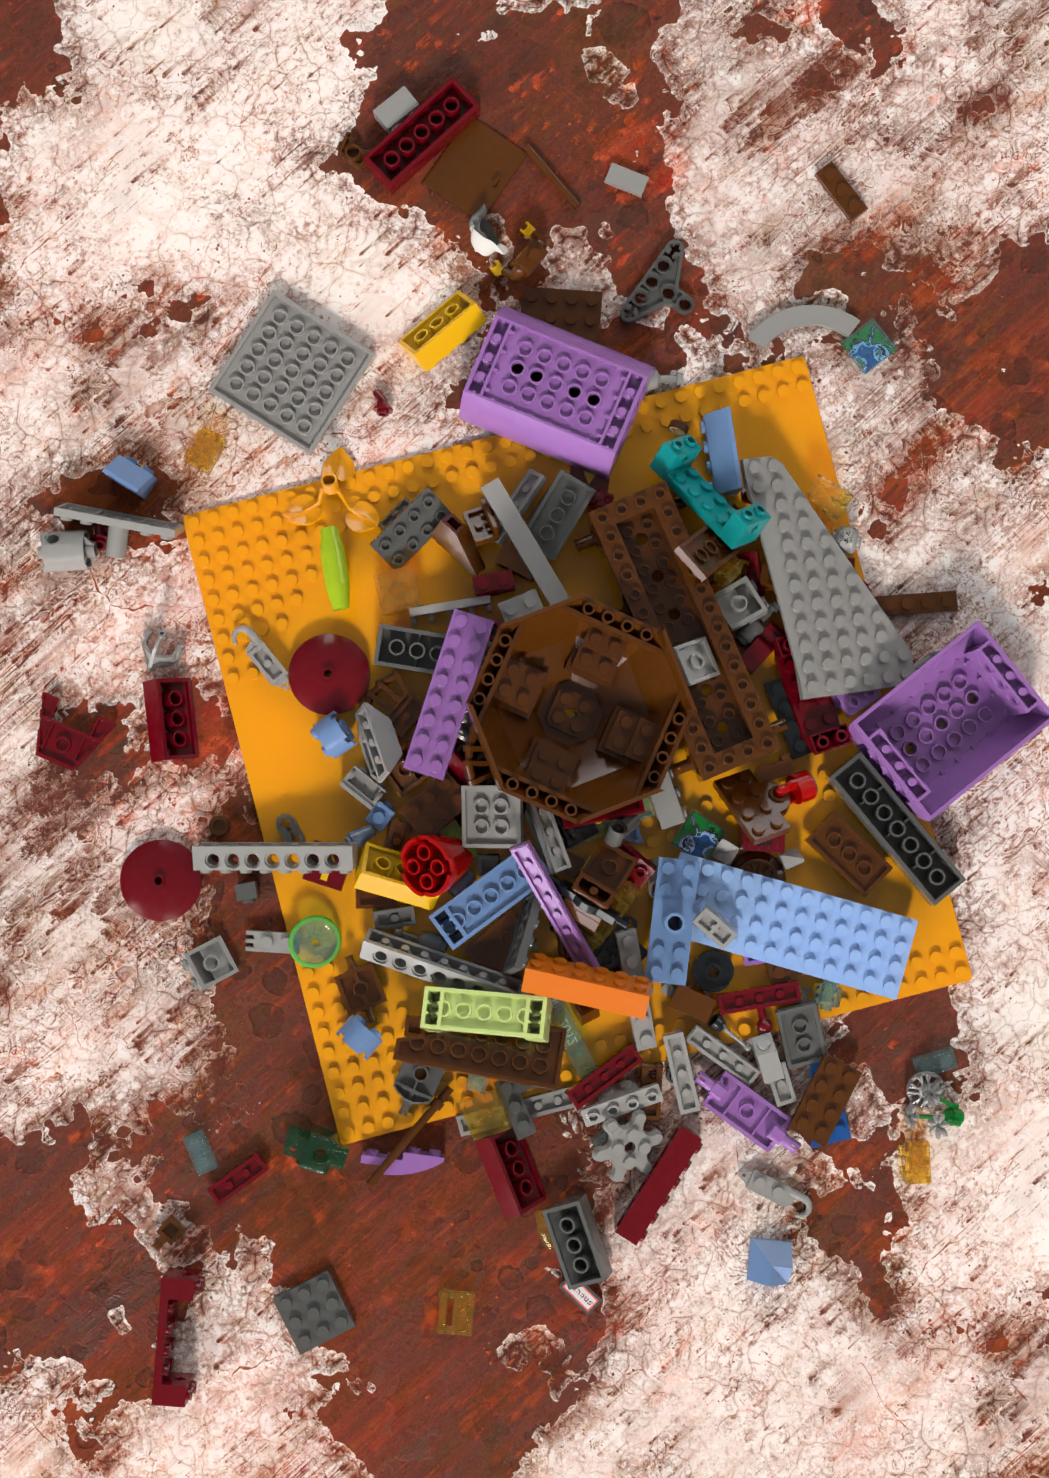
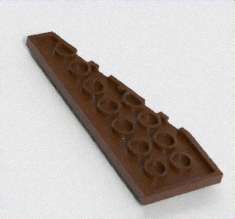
M550 1025L548 1043L527 1041L525 1038L454 1031L402 1037L396 1039L393 1060L557 1091L567 1028Z

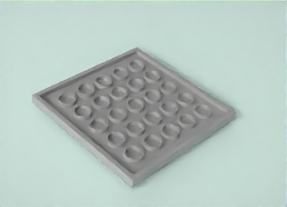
M273 289L208 391L311 456L376 354Z

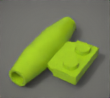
M337 526L321 528L320 555L327 594L333 611L349 609L350 581L345 549Z

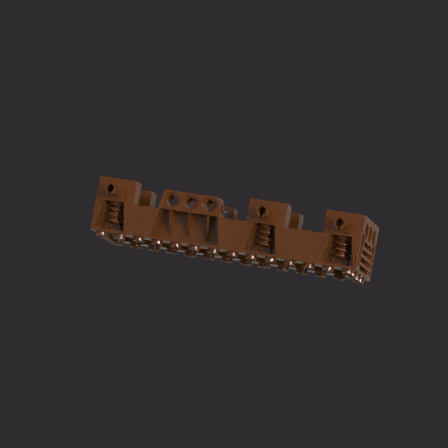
M664 480L589 512L588 524L591 532L589 535L574 540V543L577 546L578 552L595 545L600 550L603 559L606 558L619 588V597L623 604L622 609L618 611L659 630L665 627L672 647L706 636L721 674L688 687L698 712L692 713L682 736L685 742L683 746L687 753V759L670 765L671 770L680 768L673 772L674 777L692 770L696 774L698 781L701 782L781 749L775 734L788 730V726L785 724L778 727V725L786 722L783 717L772 723L767 718L710 585L723 580L722 574L717 575L721 572L720 569L701 582L674 552L680 544L690 538L678 511L688 505L680 497L673 499ZM638 534H644L647 537L645 544L641 545L636 542L635 538ZM653 572H661L663 580L661 582L653 581ZM670 609L678 610L679 618L676 620L670 619L668 611ZM703 684L711 686L712 692L710 695L705 696L701 693L700 689ZM719 722H725L728 725L726 733L718 732L717 725Z

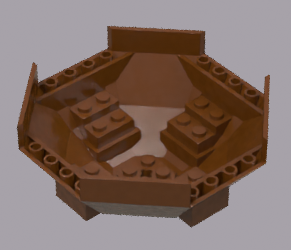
M586 592L502 623L465 703L498 790L575 824H581L664 791L660 789L691 715L698 712L665 627L659 630L585 596ZM572 708L575 715L569 719L565 710Z

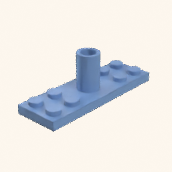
M658 857L644 977L653 982L686 986L693 928L692 921L694 920L700 869L699 861ZM678 916L679 921L676 927L672 928L668 925L670 918Z

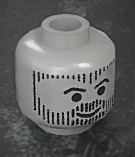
M839 526L837 530L834 529L832 537L843 553L853 554L856 548L860 549L862 537L859 536V531L856 528Z

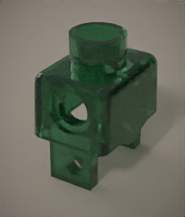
M312 1123L310 1130L290 1124L283 1143L282 1154L296 1158L295 1163L299 1165V1168L320 1175H326L330 1167L343 1170L350 1147L338 1143V1133L314 1123ZM289 1147L294 1148V1149H297V1150H296V1151H291ZM322 1149L325 1150L326 1153L318 1154L315 1151Z

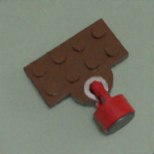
M750 769L713 782L714 789L753 846L789 833L791 826L783 817L788 812L789 805L792 803L799 805L813 800L818 792L814 777L806 770L788 775L786 783L783 785L775 782L759 783Z

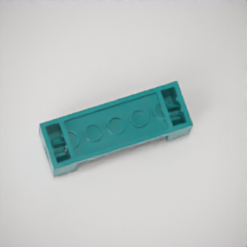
M689 434L665 441L649 467L663 481L665 480L667 485L731 549L755 541L772 517L762 505L755 503L735 510L723 496L719 495L712 485L705 481L696 469L691 467L702 447Z

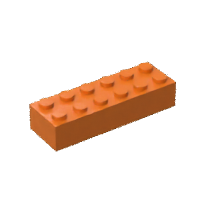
M531 953L525 968L521 991L645 1020L653 981L644 976H630L623 971L612 972L604 967L594 968L587 966L583 962L573 963L561 957L551 958L543 953Z

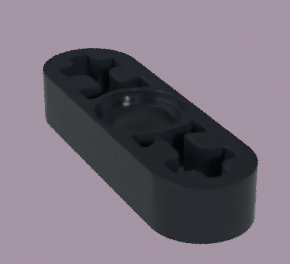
M622 916V918L627 921L631 919V924L634 928L637 929L638 924L633 916ZM619 925L615 926L596 958L600 966L606 969L613 967L619 958L617 948L611 945V939L615 937L614 932L618 928L620 930L624 929ZM609 946V948L617 952V954L614 955L613 953H611L609 957L611 963L609 964L606 962L604 965L602 964V959L600 957L602 955L606 956L608 954L609 950L605 948Z

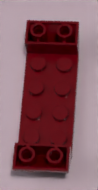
M787 635L775 638L774 662L794 719L798 724L801 739L814 755L853 743L847 723L840 724L831 696L800 700L795 666Z

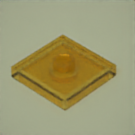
M498 1089L459 1102L473 1141L512 1128Z

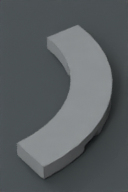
M800 305L782 310L770 316L751 332L748 339L764 350L771 341L784 332L793 328L822 326L848 338L860 320L843 310L833 307Z

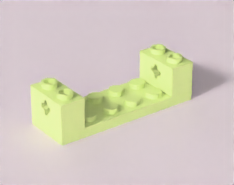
M425 986L420 1028L427 1032L445 1033L447 1031L519 1037L525 1038L527 1041L548 1043L553 1001L544 996Z

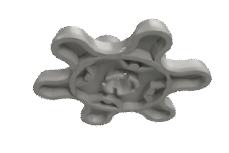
M641 1109L635 1110L631 1114L630 1121L625 1125L618 1124L616 1119L612 1117L605 1119L603 1122V1129L608 1133L609 1138L606 1144L593 1149L592 1158L598 1162L611 1160L612 1168L609 1172V1177L612 1181H622L626 1171L634 1166L641 1173H649L652 1170V1162L647 1158V1154L652 1146L662 1143L663 1134L657 1129L649 1132L644 1131L643 1126L646 1121V1114ZM632 1142V1150L625 1151V1145Z

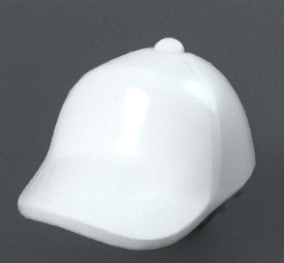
M483 204L469 220V228L472 232L471 244L475 252L483 256H490L494 252L505 255L508 248L500 243V239L496 237L493 227L484 219L487 214L486 204Z

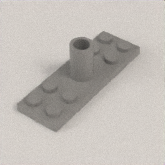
M68 502L54 507L53 514L60 516V520L63 521L76 519L80 520V523L84 525L97 523L109 526L105 555L114 558H126L129 530L139 531L140 535L143 536L155 534L160 535L161 539L172 540V538L184 533L185 529L184 524Z

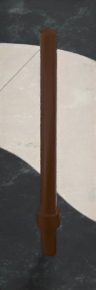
M448 1085L437 1098L435 1097L430 1102V1107L366 1181L371 1187L380 1179L435 1112L441 1110L445 1100L454 1091Z

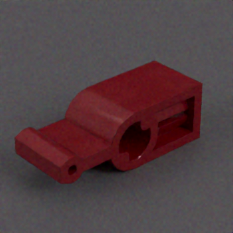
M772 621L741 655L750 675L774 650V639L786 635Z

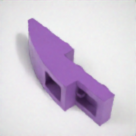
M409 1146V1149H404L403 1156L396 1158L384 1175H405L425 1171L443 1163L445 1154H441V1151L437 1149H429V1152L421 1151L420 1147ZM367 1149V1151L362 1152L360 1163L380 1166L391 1152L382 1154L379 1153V1150Z

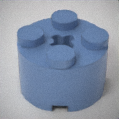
M332 711L313 724L310 733L316 740L319 739L323 745L321 749L327 757L338 758L357 745V741H352L355 738L354 734L343 718L340 721L336 718L339 714L335 711Z
M351 1014L336 1032V1035L342 1034L344 1036L342 1040L359 1055L362 1052L366 1054L364 1059L367 1060L383 1042L381 1039L383 1035L374 1027L372 1029L368 1028L365 1025L367 1021L361 1015L357 1014L354 1016Z

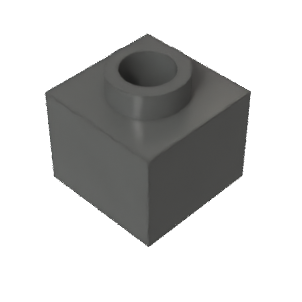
M258 881L234 885L237 901L243 900V904L256 902L255 898L260 897Z

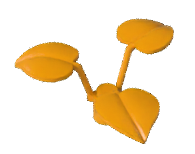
M342 447L331 453L322 465V487L319 489L320 493L317 502L311 495L301 494L289 503L283 513L284 518L294 524H312L321 516L320 509L317 506L321 504L323 493L328 495H335L337 493L350 511L345 516L346 525L350 530L366 532L379 526V515L370 503L359 501L352 508L339 489L338 481L345 482L355 473L354 462Z

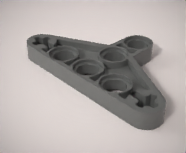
M673 239L667 243L620 311V320L624 324H633L665 306H669L681 315H687L692 311L694 307L693 298L678 288L684 253V245L681 241ZM678 246V252H675L670 259L668 256L671 253V247ZM659 262H667L669 268L666 271H661L658 268ZM653 277L657 280V285L650 287L647 285L646 280ZM671 289L674 292V296L672 298H665L663 291ZM639 293L644 294L646 301L644 303L636 302L635 295ZM687 300L690 303V308L687 310L681 309L679 302ZM633 305L636 307L632 313L633 318H625V311L629 312Z

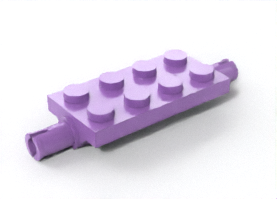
M702 1070L698 1072V1075L704 1080L695 1076L694 1082L708 1090V1094L701 1104L769 1153L775 1144H781L792 1154H795L797 1150L791 1145L798 1149L801 1147L800 1142L787 1134L786 1129L791 1118L729 1072L724 1070L716 1081Z

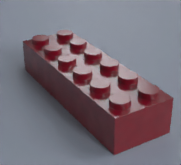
M453 77L450 78L363 157L366 168L393 195L480 116V105Z

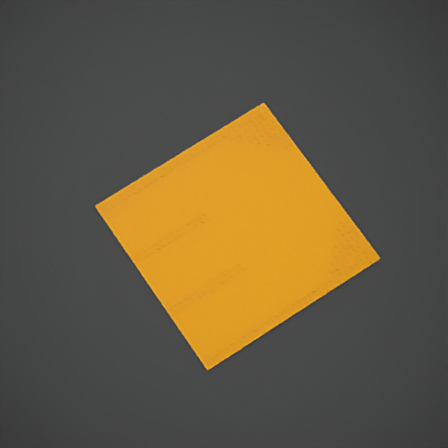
M802 356L645 396L610 476L608 493L614 495L613 502L662 482L663 480L649 466L665 441L682 437L668 429L670 421L676 419L686 423L689 427L687 435L689 434L702 447V441H705L704 433H700L699 421H702L703 415L730 407L742 489H744L740 461L748 458L774 457L787 469L831 535L834 529L837 530L839 526L850 527L805 358ZM494 435L355 471L349 480L345 482L338 481L339 489L352 508L359 501L370 503L379 515V523L405 497L413 501L428 487L449 511L466 525L462 512L481 506V499L485 498L480 489L482 486L499 478L508 495L511 496L531 468L544 475L548 480L522 516L525 522L547 489L551 487L560 470L562 469L569 474L571 465L499 435ZM702 447L691 467L696 469L699 475L708 482L711 481L710 473L706 472L705 461H708L707 453L703 452ZM321 480L188 514L183 517V524L185 525L264 842H285L276 826L278 817L283 814H289L295 818L306 837V842H314L315 840L321 842H346L344 836L348 835V832L369 825L365 818L372 810L368 809L339 785L350 770L354 768V765L358 768L362 765L369 771L359 743L358 720L355 717V713L365 701L366 694L354 708L336 716L339 721L343 718L355 736L352 741H357V745L338 758L327 757L321 749L323 745L319 739L316 740L310 733L313 724L326 715L312 712L304 707L294 696L290 684V690L276 685L273 687L246 653V648L252 641L249 636L244 632H240L236 637L238 644H233L231 636L234 629L241 625L251 627L287 672H289V665L294 653L308 639L322 634L344 636L356 643L366 655L370 666L369 691L376 685L377 679L380 680L391 674L392 670L397 669L408 691L424 703L433 674L373 664L379 625L386 624L446 634L451 621L449 612L433 615L434 623H430L429 616L415 618L417 624L412 626L409 608L476 597L472 582L473 575L432 537L396 572L370 546V543L382 532V529L377 526V528L366 532L350 530L345 522V516L350 511L337 493L335 495L323 493L321 504L317 506L320 509L321 516L312 524L297 525L284 518L283 513L289 503L298 495H311L317 502L320 493L319 489L322 487ZM668 486V488H669V490H670V493H671L673 499L679 497V496ZM741 491L738 495L724 497L731 506L735 503L739 509L751 505L742 502ZM587 506L555 561L548 557L546 559L570 598L586 592L585 596L618 611L622 609L623 604L619 597V588L606 558L603 559L600 550L595 545L578 552L577 546L574 543V540L590 534L591 529L588 524L589 512L600 508ZM689 506L678 510L689 537L707 525ZM328 526H337L345 549L350 581L349 609L333 611L325 587L320 555L321 528ZM638 534L635 538L638 544L642 545L647 542V537L644 534ZM760 535L738 553L759 550L761 566L762 564H767ZM491 542L477 547L486 566L478 574L479 577L481 574L484 576L485 574L488 575L489 573L492 574L493 572L505 570L495 564V560L503 546L496 542ZM855 549L853 554L844 553L847 558H855V570L865 582L857 549ZM737 554L719 568L721 572L717 575L722 574L723 580L710 584L714 594L741 579ZM659 571L653 572V581L661 582L663 574ZM513 574L516 591L490 596L492 613H488L487 606L476 607L473 610L474 615L486 619L499 620L504 623L498 603L533 589L537 590L543 608L550 605L534 578L532 582H529ZM765 590L766 595L763 597L767 603L773 600L778 604L775 592ZM469 609L461 610L470 613ZM670 609L668 611L669 618L672 620L678 619L679 611ZM779 609L777 614L773 613L763 623L764 629L772 621L785 632ZM730 630L732 636H734L736 634L735 631L732 632ZM734 639L739 653L742 655L749 645L744 648ZM773 650L752 675L749 674L770 723L777 719L763 684L780 678L774 662ZM327 670L325 677H330L332 672ZM397 680L386 685L400 698L404 695ZM703 684L700 690L703 695L708 696L711 694L712 688L710 685ZM894 688L880 689L879 692L882 696L848 718L842 708H837L834 705L840 724L847 723L849 727L851 722ZM383 690L376 696L391 709L397 703L396 700ZM373 701L372 706L386 716L388 712ZM572 708L565 710L568 714L567 718L570 719L571 716H574ZM418 720L403 738L396 734L400 746L413 738ZM719 722L717 725L718 732L726 733L728 725L725 722ZM780 732L775 734L781 749L701 782L698 781L696 774L692 770L672 778L671 781L673 787H678L681 796L678 798L680 806L684 805L687 817L684 818L685 822L661 830L650 797L644 798L645 813L638 814L640 820L638 827L643 842L633 843L623 839L619 846L621 847L624 842H627L647 859L658 857L678 859L680 852H687L672 842L694 811L725 831L722 838L738 847L739 824L714 789L713 782L746 769H750L754 774L755 769L759 765H771L780 762L779 756L789 753L795 773L802 770L810 772L816 781L818 792L813 800L799 805L795 803L790 804L788 812L783 816L791 826L790 832L785 834L784 851L797 848L804 858L803 863L789 869H784L786 882L918 920L897 999L972 979L950 894L937 905H929L825 779L852 755L860 752L853 743L818 755L809 753L793 760L784 736ZM683 738L673 757L672 765L687 759ZM907 743L905 751L911 755L910 745ZM788 775L768 782H775L779 785H783L786 783V777ZM386 777L383 783L386 785L384 789L388 792L381 801L387 800L395 807L393 811L396 814L392 819L409 823L400 810L436 778L429 777L401 797ZM526 805V812L523 816L524 835L529 833V836L524 839V842L530 840L536 853L548 867ZM832 811L837 813L893 867L866 897H863L804 841ZM914 815L935 841L930 821H925ZM283 818V823L281 824V826L287 827L288 830L291 831V828L289 826L291 820H286L285 818ZM454 818V819H453L450 823H448L445 827H447L448 825H450L451 823H453L454 821H456V819ZM617 819L603 821L599 825L596 824L599 830L598 834L566 849V852L569 850L585 860L576 878L563 871L553 875H557L559 880L564 878L574 884L580 872L583 871L596 848L604 839L610 823ZM390 822L382 832L373 827L376 835L368 843L384 847ZM411 826L408 841L420 836L413 826ZM574 827L568 828L572 838L578 836ZM698 828V831L703 832L704 830H706V832H708L706 828L703 830H699ZM695 829V833H694V834L686 833L684 836H681L680 839H681L682 837H685L687 834H690V835H692V836L695 835V834H696V829ZM440 831L436 834V836H442ZM291 833L294 839L292 842L302 840L301 837H296L294 833ZM364 845L357 850L358 865L364 849ZM497 848L475 849L478 854H499V864L512 855L509 851L501 856ZM708 850V852H706V858H708L707 860L724 864L723 862L719 861L711 855L707 857V853H709V851L711 850ZM739 850L733 861L741 854L749 851ZM766 852L779 861L777 854H780V852ZM272 854V860L279 862L277 855ZM291 854L292 860L299 862L297 855ZM478 855L472 859L468 869L477 877L474 882L482 877L478 876ZM754 863L756 872H758L760 863ZM747 865L748 870L753 873L752 865ZM763 865L761 874L768 868L766 865ZM355 869L352 873L347 874L342 891L302 879L304 874L299 873V871H292L287 874L272 871L287 932H291L300 920L318 915L332 920L337 925L341 934L340 950L337 956L327 965L319 968H308L295 961L340 1142L342 1144H349L413 1127L431 1104H413L410 1106L407 1116L403 1115L406 1107L402 1114L399 1113L403 1104V1098L398 1094L393 1084L403 1062L393 1060L396 1039L405 1037L406 1015L421 1016L425 986H442L374 963L388 1000L373 1008L377 1020L369 1023L366 1012L353 1014L354 1016L357 1014L361 1015L367 1021L365 1025L368 1028L372 1029L374 1027L383 1035L381 1037L383 1042L365 1060L364 1056L366 1054L362 1052L359 1055L342 1040L344 1037L342 1034L336 1035V1032L350 1016L347 1013L334 977L345 973L349 969L344 959L347 956L349 957V955H353L356 966L371 963L359 957L363 940L369 928L375 929L372 909L377 908L356 909ZM770 870L764 876L768 877L772 876L773 874ZM648 880L633 897L621 889L612 905V908L621 913L620 917L631 915L636 919L638 924L636 929L638 942L646 949H648L653 898L649 896L647 891ZM654 884L653 887H652V892H653V893H654V890H655V884ZM446 891L440 895L432 911L414 906L416 925L405 926L404 931L420 935L422 931L441 935L429 916L454 897ZM524 898L454 950L448 944L445 954L474 963L464 952V949L509 910L518 918ZM397 901V905L407 904L401 901ZM542 908L538 913L540 918L539 924L532 934L537 941L530 949L528 948L526 955L528 960L531 953H543L551 958L559 957L556 931ZM604 920L602 921L598 930L603 935V940L613 931L617 925L616 923L611 925ZM310 921L302 925L296 932L300 933L299 954L296 955L301 960L309 963L321 962L334 951L336 934L333 928L326 922ZM578 925V927H579L581 933L583 934L584 938H586L584 934H585L588 930H586V929H584L583 927H581V926ZM396 928L380 931L394 935ZM691 941L686 982L695 986L694 990L702 991V988L697 985L692 975L694 960L701 953L709 950L722 952L731 960L734 967V975L727 988L719 992H710L714 994L712 998L717 1000L716 994L770 985L766 968L768 963L744 966L742 955ZM589 945V947L593 951L595 948L592 945ZM646 957L642 960L644 974L646 966ZM712 965L707 973L715 977L719 969L714 968ZM525 968L519 971L520 980L524 977ZM790 974L791 980L789 981L798 980L799 987L812 990V992L805 993L808 997L807 1002L815 1001L818 998L826 1000L827 1003H820L817 1007L820 1020L894 1000L808 974ZM652 982L653 993L650 995L649 1005L657 1047L637 1051L643 1061L653 1064L668 1060L662 1034L674 1032V1029L681 1028L685 1037L695 1023L701 1025L725 1044L737 1042L725 1031L716 1032L708 1026L711 1018L717 1013L720 1014L718 1001L713 1008L708 1022L705 1023L669 1007L668 1002L671 995L666 996L661 991V987L665 983ZM557 999L553 1001V1006L558 1007H552L550 1025L556 1027L570 1025L571 1027L566 1033L571 1035L565 1039L558 1088L577 1083L627 1044L632 1043L635 1047L629 1016L599 1009L600 1017L581 1026L569 1002ZM797 1002L765 1007L766 1016L772 1022L770 1033L779 1031L775 1010L797 1005ZM557 1008H561V1009H558L559 1012H560L559 1015H557V1014L555 1013V1010H556ZM757 1009L721 1015L726 1020V1028L741 1040L762 1035L756 1029V1023L759 1020ZM426 1031L425 1035L435 1034V1032ZM685 1041L688 1054L699 1052ZM639 1063L634 1068L641 1067V1063ZM418 1068L415 1071V1075L418 1079H424L427 1076V1072L423 1068ZM445 1070L432 1100L435 1097L437 1098L447 1085L454 1091L445 1100L441 1110H437L427 1123L501 1104L502 1102L493 1084L499 1080ZM534 1087L521 1093L524 1098L550 1090Z

